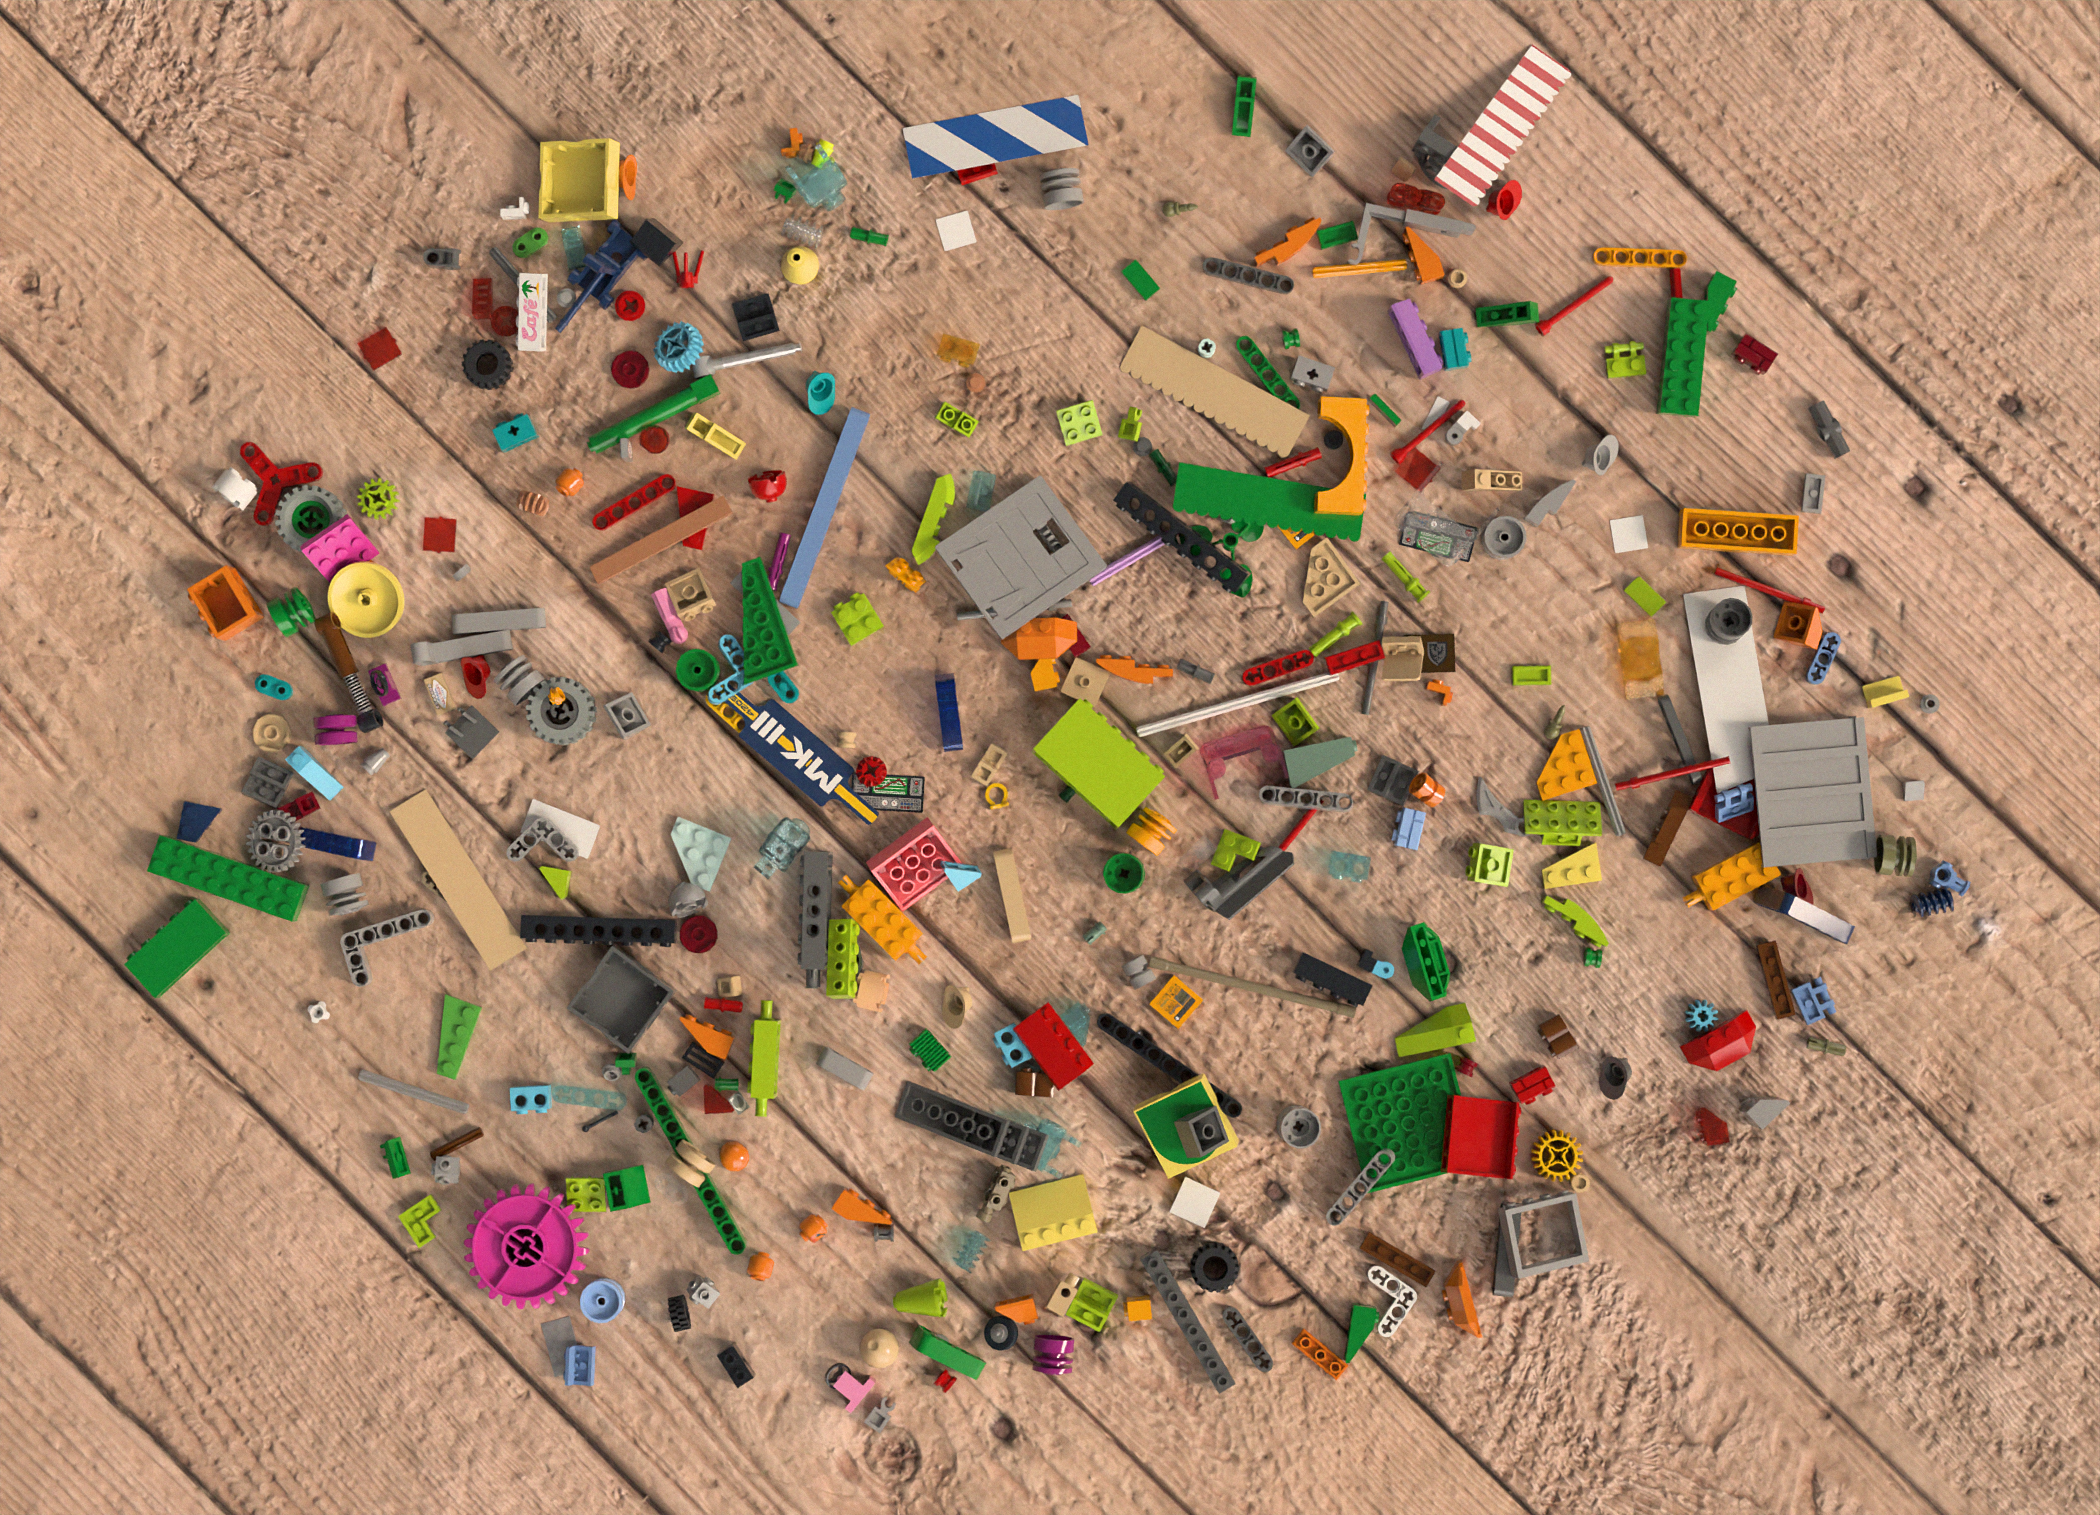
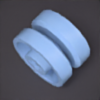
M598 1278L592 1281L582 1291L580 1297V1308L584 1316L596 1323H607L613 1320L623 1310L625 1304V1292L622 1286L610 1278ZM599 1298H604L605 1303L602 1304V1300H599Z

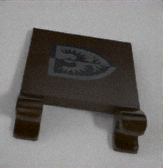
M1407 634L1402 636H1421L1424 648L1421 673L1456 672L1454 634Z

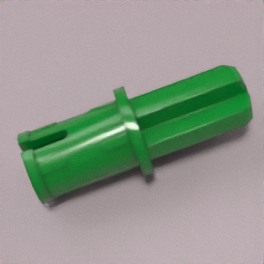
M852 227L850 232V238L865 241L867 244L874 243L887 246L888 234Z

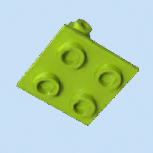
M1093 400L1056 410L1066 446L1103 435Z
M573 1176L566 1178L567 1206L574 1204L576 1207L573 1212H606L605 1183L602 1176L600 1178H591V1176H588V1178H585V1176L582 1178H574Z

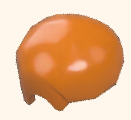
M738 1141L727 1142L721 1147L719 1152L720 1162L724 1168L731 1172L741 1171L749 1162V1152Z

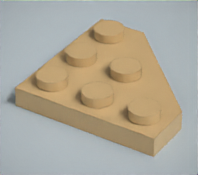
M1328 538L1322 540L1311 548L1302 603L1314 618L1360 585L1358 579Z

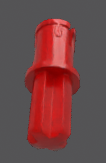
M705 997L704 1009L721 1010L722 1013L724 1011L741 1013L743 1002L726 1000L725 997L722 999Z

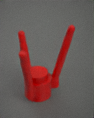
M703 250L700 252L694 276L693 272H688V253H684V272H681V274L676 251L672 254L679 288H694V284H698V275L704 255Z

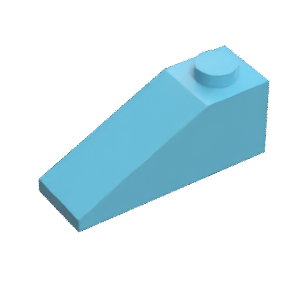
M298 746L285 759L303 778L330 801L344 788L302 746Z

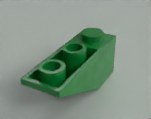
M1718 271L1712 275L1704 290V300L1710 301L1706 335L1716 330L1719 325V321H1717L1719 315L1725 313L1728 304H1726L1728 298H1732L1737 290L1735 287L1737 281Z

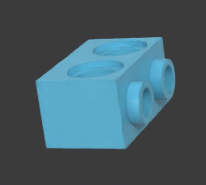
M1015 1022L995 1032V1037L992 1038L997 1049L1001 1047L1004 1053L1001 1056L1006 1066L1010 1064L1011 1068L1032 1058L1031 1053L1013 1030L1016 1026ZM1004 1032H1009L1012 1035V1040L1009 1043H1005L1001 1039V1035ZM1014 1049H1018L1021 1052V1057L1018 1060H1014L1010 1056V1052Z
M551 1085L511 1087V1111H516V1114H528V1110H535L536 1113H547V1109L552 1108ZM538 1094H542L545 1097L544 1104L537 1103L536 1096ZM519 1095L524 1096L526 1099L524 1106L517 1103Z

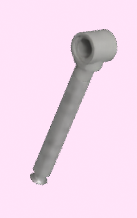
M800 342L799 344L789 343L712 359L710 356H701L700 359L695 360L696 365L692 364L695 379H701L709 374L713 376L716 374V370L793 355L798 351L802 353V346Z

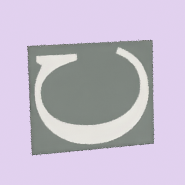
M740 1091L728 1098L738 1115L750 1107Z

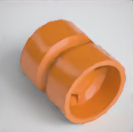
M1422 772L1411 781L1409 792L1431 808L1441 802L1445 795V788L1434 781L1429 775Z

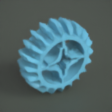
M682 321L679 324L674 322L673 327L668 325L667 330H662V335L657 336L659 340L654 342L656 348L653 349L654 357L661 367L675 373L677 371L683 372L684 368L690 370V365H696L695 360L700 359L699 353L703 352L701 347L704 345L703 337L699 330L691 324H686Z

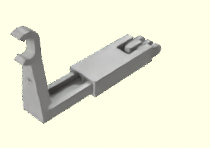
M1366 203L1357 243L1351 244L1352 249H1358V258L1356 260L1349 259L1347 262L1351 265L1360 263L1371 216L1400 222L1405 227L1409 226L1410 228L1458 238L1460 234L1472 235L1476 227L1474 224L1410 209H1407L1405 212Z

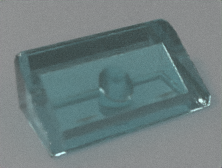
M973 471L966 508L983 512L990 509L996 475L983 471Z

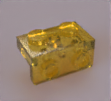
M943 333L939 350H937V356L943 362L950 363L952 360L958 362V366L964 368L974 367L980 344Z

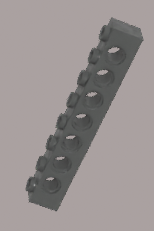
M1155 1248L1141 1256V1262L1218 1393L1220 1394L1235 1385L1233 1377L1158 1249Z

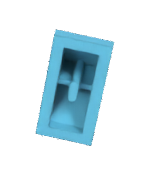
M941 861L940 863L958 892L980 878L982 874L978 866Z

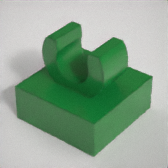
M781 178L774 187V191H776L775 199H778L780 194L785 196L784 203L786 204L796 194L799 186Z
M617 1053L615 1067H622V1075H630L631 1067L636 1065L637 1053Z

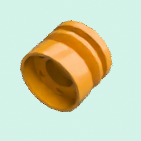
M1145 806L1142 811L1149 815L1146 819L1139 814L1138 818L1143 822L1142 826L1132 823L1126 833L1158 856L1165 847L1160 838L1163 837L1170 840L1171 837L1165 833L1166 830L1173 834L1177 830L1167 818L1156 810H1151Z

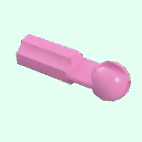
M667 588L654 592L651 596L669 632L671 641L675 644L684 643L688 638V631L677 615Z

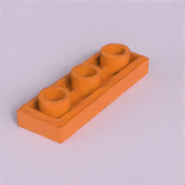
M1304 1328L1291 1342L1335 1380L1349 1366ZM1321 1351L1324 1354L1322 1357L1319 1358L1317 1357V1353Z

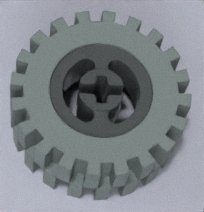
M553 677L548 681L544 680L541 682L539 687L536 686L533 689L534 693L529 695L528 700L530 701L529 705H526V710H528L526 718L531 724L529 725L531 730H534L535 734L539 738L544 739V741L557 745L574 744L578 742L577 740L585 738V734L592 730L593 727L591 726L596 721L595 712H597V707L594 706L595 699L591 696V692L580 682L566 677ZM559 687L565 697L572 702L574 710L571 712L567 704H563V707L562 704L557 705L555 703L552 705L548 698L550 688ZM562 707V709L565 710V713L560 714L559 716L557 708ZM548 711H551L554 718L559 716L560 720H565L570 717V721L563 725H556L550 720Z

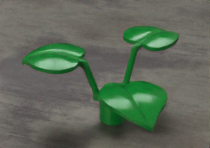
M1244 520L1234 522L1231 528L1237 534L1227 533L1223 539L1211 543L1213 545L1222 544L1226 551L1231 552V558L1235 561L1234 549L1237 547L1238 538L1241 536L1246 542H1254L1262 536L1264 526L1257 525L1255 521L1252 524H1247ZM1202 525L1191 527L1209 542L1212 541V533L1207 527ZM1179 533L1181 544L1185 542V536ZM1193 545V554H1200V547L1198 545ZM1241 564L1251 574L1239 591L1236 593L1232 591L1231 594L1244 598L1251 589L1253 576L1250 568L1247 565ZM1227 568L1222 575L1225 578H1230L1231 571Z

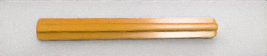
M1406 259L1365 262L1357 265L1343 264L1313 267L1312 275L1313 278L1400 271L1407 269Z

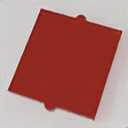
M387 327L357 343L364 354L363 358L367 359L373 371L402 355L396 344L397 340L392 337Z
M1414 448L1407 458L1405 457V461L1402 462L1395 473L1421 493L1428 483L1433 482V477L1441 468L1417 448Z
M442 516L439 518L425 517L423 551H434L438 554L441 552L455 553L457 519H447Z

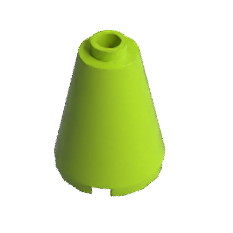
M938 1278L897 1292L896 1296L893 1297L894 1308H897L898 1312L945 1317L948 1307L944 1308V1303L948 1301L944 1281Z

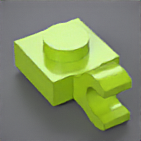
M1130 406L1128 418L1121 421L1118 438L1138 442L1142 423L1138 422L1142 415V410Z

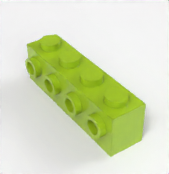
M852 919L829 920L826 996L832 999L855 998V993L857 992L856 974L858 973V964L856 957L859 953L857 936L860 933L858 923Z

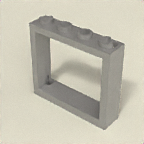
M1568 1189L1559 1190L1556 1195L1542 1194L1539 1196V1199L1526 1198L1522 1200V1203L1510 1202L1505 1204V1207L1498 1208L1511 1277L1520 1279L1589 1261L1576 1193L1569 1192ZM1567 1201L1577 1253L1522 1266L1512 1214Z

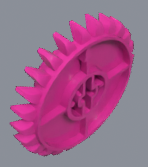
M530 1183L525 1190V1194L521 1195L519 1185L514 1184L511 1188V1197H508L505 1191L500 1189L497 1191L498 1203H495L489 1197L486 1198L484 1206L487 1212L476 1209L473 1215L479 1223H469L466 1227L470 1233L474 1234L473 1238H467L463 1241L466 1247L472 1248V1252L464 1256L465 1261L474 1262L475 1265L469 1271V1275H480L481 1280L478 1282L477 1287L483 1289L489 1286L491 1290L488 1297L491 1300L499 1294L502 1295L503 1306H508L512 1299L516 1300L517 1308L522 1310L526 1305V1300H530L532 1307L538 1309L541 1306L540 1298L542 1297L547 1303L553 1304L555 1302L553 1291L565 1296L569 1291L564 1282L578 1283L579 1278L572 1273V1270H583L586 1268V1264L577 1260V1256L586 1255L590 1249L578 1246V1242L586 1239L589 1233L576 1232L575 1230L584 1221V1218L570 1219L569 1215L576 1206L571 1204L562 1209L560 1207L564 1198L562 1193L549 1200L550 1187L548 1186L543 1188L539 1195H535V1185ZM521 1229H530L534 1232L526 1234ZM529 1240L531 1242L529 1248L531 1249L525 1251L523 1249V1247L526 1245L524 1244V1242ZM528 1258L534 1263H526L521 1261V1259Z

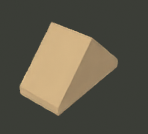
M1186 734L1168 749L1164 755L1177 768L1196 752L1199 747Z

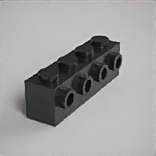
M1301 952L1292 973L1296 974V979L1304 983L1306 980L1313 982V987L1321 991L1326 988L1331 991L1330 995L1338 999L1343 996L1348 999V1004L1355 1007L1364 1005L1373 986L1304 952Z

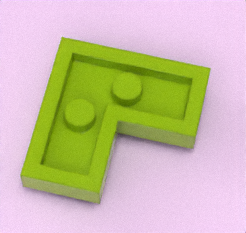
M1224 829L1211 865L1230 872L1237 854L1254 861L1261 843Z
M432 1194L398 1216L418 1248H421L436 1237L426 1220L441 1211Z

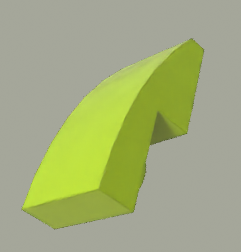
M945 401L934 417L970 438L979 422Z

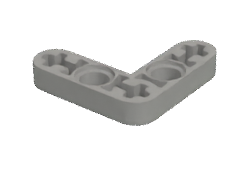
M546 817L536 819L508 847L506 852L509 860L514 862L520 861L543 839L567 862L574 861L579 856L577 846ZM539 822H546V828L548 830L553 828L554 831L546 837L545 834L548 832L545 829L539 830ZM527 834L534 836V842L531 845L526 844L524 841V837ZM554 834L561 836L562 840L558 845L553 844L551 841V837ZM520 841L522 846L527 848V850L525 851V849L522 848L519 851L520 856L513 857L512 849H518L521 846L520 844H518V842ZM566 841L568 844L565 847L568 850H574V857H566L567 851L564 848L560 851L558 848L563 846Z

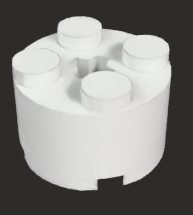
M230 467L222 473L212 488L216 492L218 490L222 493L221 496L243 511L257 494V488L248 479L243 481L239 473Z

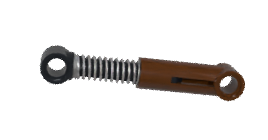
M330 612L315 619V628L323 636L340 678L346 680V686H349L347 689H350V695H353V701L357 705L356 708H358L357 711L359 713L357 716L358 727L363 733H368L382 727L384 722L381 713L369 705L371 703H368V697L365 696L366 693L364 694V687H361V681L358 680L360 678H357L359 670L341 631L339 617L335 612Z

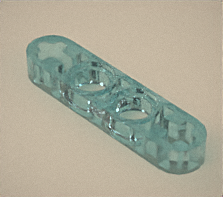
M559 1085L552 1092L553 1099L558 1103L611 1110H621L627 1105L626 1095L620 1092ZM563 1089L564 1093H570V1089L573 1090L571 1094L572 1101L568 1100L569 1096L559 1099V1095H556V1092ZM577 1091L585 1093L586 1098L583 1102L575 1099ZM597 1093L604 1096L603 1104L595 1103L594 1096ZM608 1094L611 1095L610 1099H616L620 1096V1100H623V1103L618 1107L615 1102H609L610 1106H607Z

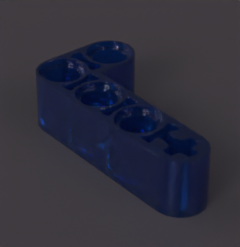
M954 673L935 675L944 752L963 750Z
M300 827V830H304L300 834L301 837H305V840L301 841V844L305 845L304 848L360 860L373 861L377 842Z

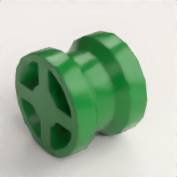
M1294 328L1292 331H1282L1285 350L1292 346L1300 347L1297 328Z
M1586 948L1583 966L1588 967L1592 965L1595 968H1600L1602 950L1597 949L1594 951L1591 948Z

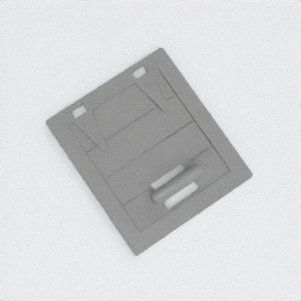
M1042 476L1036 477L935 546V550L1000 639L1006 638L1107 568L1106 563ZM1051 518L1069 541L1063 547L1047 526V521ZM1036 529L1053 552L1052 555H1049L1032 531ZM956 559L963 567L959 571L951 563ZM990 607L998 615L994 619L986 611Z

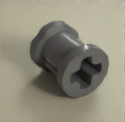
M647 1114L639 1116L634 1123L635 1129L641 1133L648 1132L654 1125L653 1118ZM642 1119L649 1123L646 1125V1128L640 1126Z
M874 1224V1242L878 1240L894 1242V1224L890 1226Z

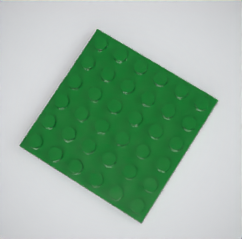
M1451 1053L1338 1081L1361 1172L1382 1149H1391L1395 1154V1160L1368 1193L1447 1174L1441 1172L1447 1095L1461 1096ZM1381 1154V1160L1384 1163H1388L1389 1157L1386 1154ZM1369 1168V1175L1376 1177V1170Z

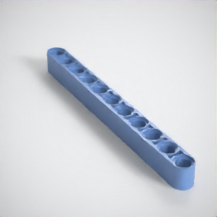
M854 407L849 412L780 596V603L794 608H798L866 429L870 413Z

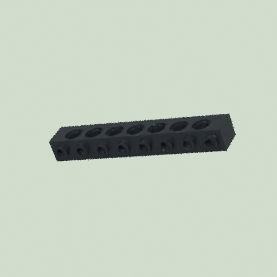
M1127 481L1113 499L1117 503L1115 506L1118 509L1132 514L1131 518L1139 524L1141 522L1147 526L1146 530L1151 534L1155 535L1157 533L1162 537L1161 541L1169 547L1171 545L1177 549L1176 552L1181 557L1191 559V564L1199 570L1202 568L1208 572L1206 575L1215 582L1216 580L1223 584L1222 588L1227 592H1238L1251 573L1131 481ZM1134 498L1139 500L1140 505L1138 509H1134L1131 505ZM1148 510H1152L1155 514V518L1152 521L1146 516ZM1164 521L1170 525L1168 532L1162 530L1161 526ZM1179 533H1182L1185 536V542L1183 544L1177 541V535ZM1193 545L1200 547L1199 555L1193 554ZM1209 556L1214 557L1216 560L1214 567L1207 564ZM1224 568H1228L1231 571L1230 578H1225L1222 575Z
M521 915L520 938H525V942H537V939H545V943H556V940H564L565 944H575V940H583V944H595V941H602V945H614V941L621 942V945L633 946V942H641V946H652V943H660V947H671V943H676L677 920ZM539 924H543L546 927L543 935L537 932ZM559 924L565 927L563 935H559L556 932V927ZM577 925H581L584 928L582 936H578L575 933ZM598 925L604 930L603 935L600 937L594 933V929ZM616 926L621 927L623 930V934L620 937H616L613 933ZM635 927H639L642 930V935L639 938L633 936L632 931ZM655 927L661 930V936L658 939L652 936V930Z

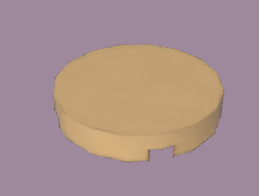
M267 714L255 722L252 729V737L260 749L267 752H278L289 744L291 727L283 717L276 714Z

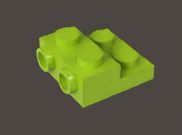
M859 592L849 597L851 601L848 603L840 602L833 607L834 611L831 612L851 646L884 627L866 595Z
M1473 843V846L1468 850L1470 865L1465 869L1467 881L1508 887L1514 849Z

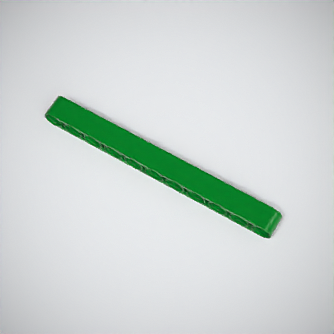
M643 1067L635 1074L636 1083L674 1152L681 1156L676 1150L677 1140L684 1139L692 1145L693 1143L654 1072L648 1067ZM642 1071H646L649 1074L648 1081L640 1079ZM651 1088L658 1090L657 1098L650 1097L649 1090ZM660 1105L667 1107L668 1113L666 1115L659 1113L658 1108ZM669 1122L676 1123L677 1130L675 1132L668 1130ZM702 1172L705 1175V1181L699 1187L694 1186L728 1250L734 1255L741 1254L747 1247L746 1239L709 1173ZM710 1189L714 1192L713 1199L705 1197L706 1190ZM715 1207H722L724 1214L717 1216L714 1213ZM724 1224H731L733 1231L726 1233L723 1229ZM739 1240L742 1243V1249H734L733 1241Z

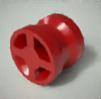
M945 1368L933 1384L940 1386L942 1391L946 1393L956 1382L957 1378L951 1376Z

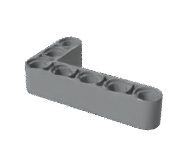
M510 630L437 643L425 641L410 644L413 664L419 666L513 649Z
M428 909L418 910L344 934L341 937L340 943L353 984L363 987L369 985L373 979L364 946L430 926L434 922L433 912ZM422 913L428 915L427 923L421 922L420 915ZM405 918L410 921L408 929L402 927V921ZM386 924L392 928L389 935H386L383 931ZM368 930L373 933V939L370 941L365 938V933ZM349 936L355 939V944L352 947L347 944ZM355 954L359 955L361 958V961L358 965L354 964L352 961V958ZM361 972L366 975L364 983L358 980V975Z

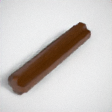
M478 1127L430 1151V1156L433 1161H436V1156L447 1155L483 1137L484 1133Z

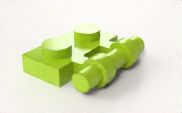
M1629 341L1628 344L1612 343V345L1604 346L1605 354L1612 353L1613 357L1605 360L1607 379L1647 374L1645 356H1637L1636 350L1644 349L1643 342ZM1629 351L1630 356L1620 357L1619 352Z

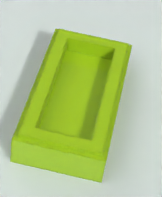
M1512 666V686L1551 685V666Z

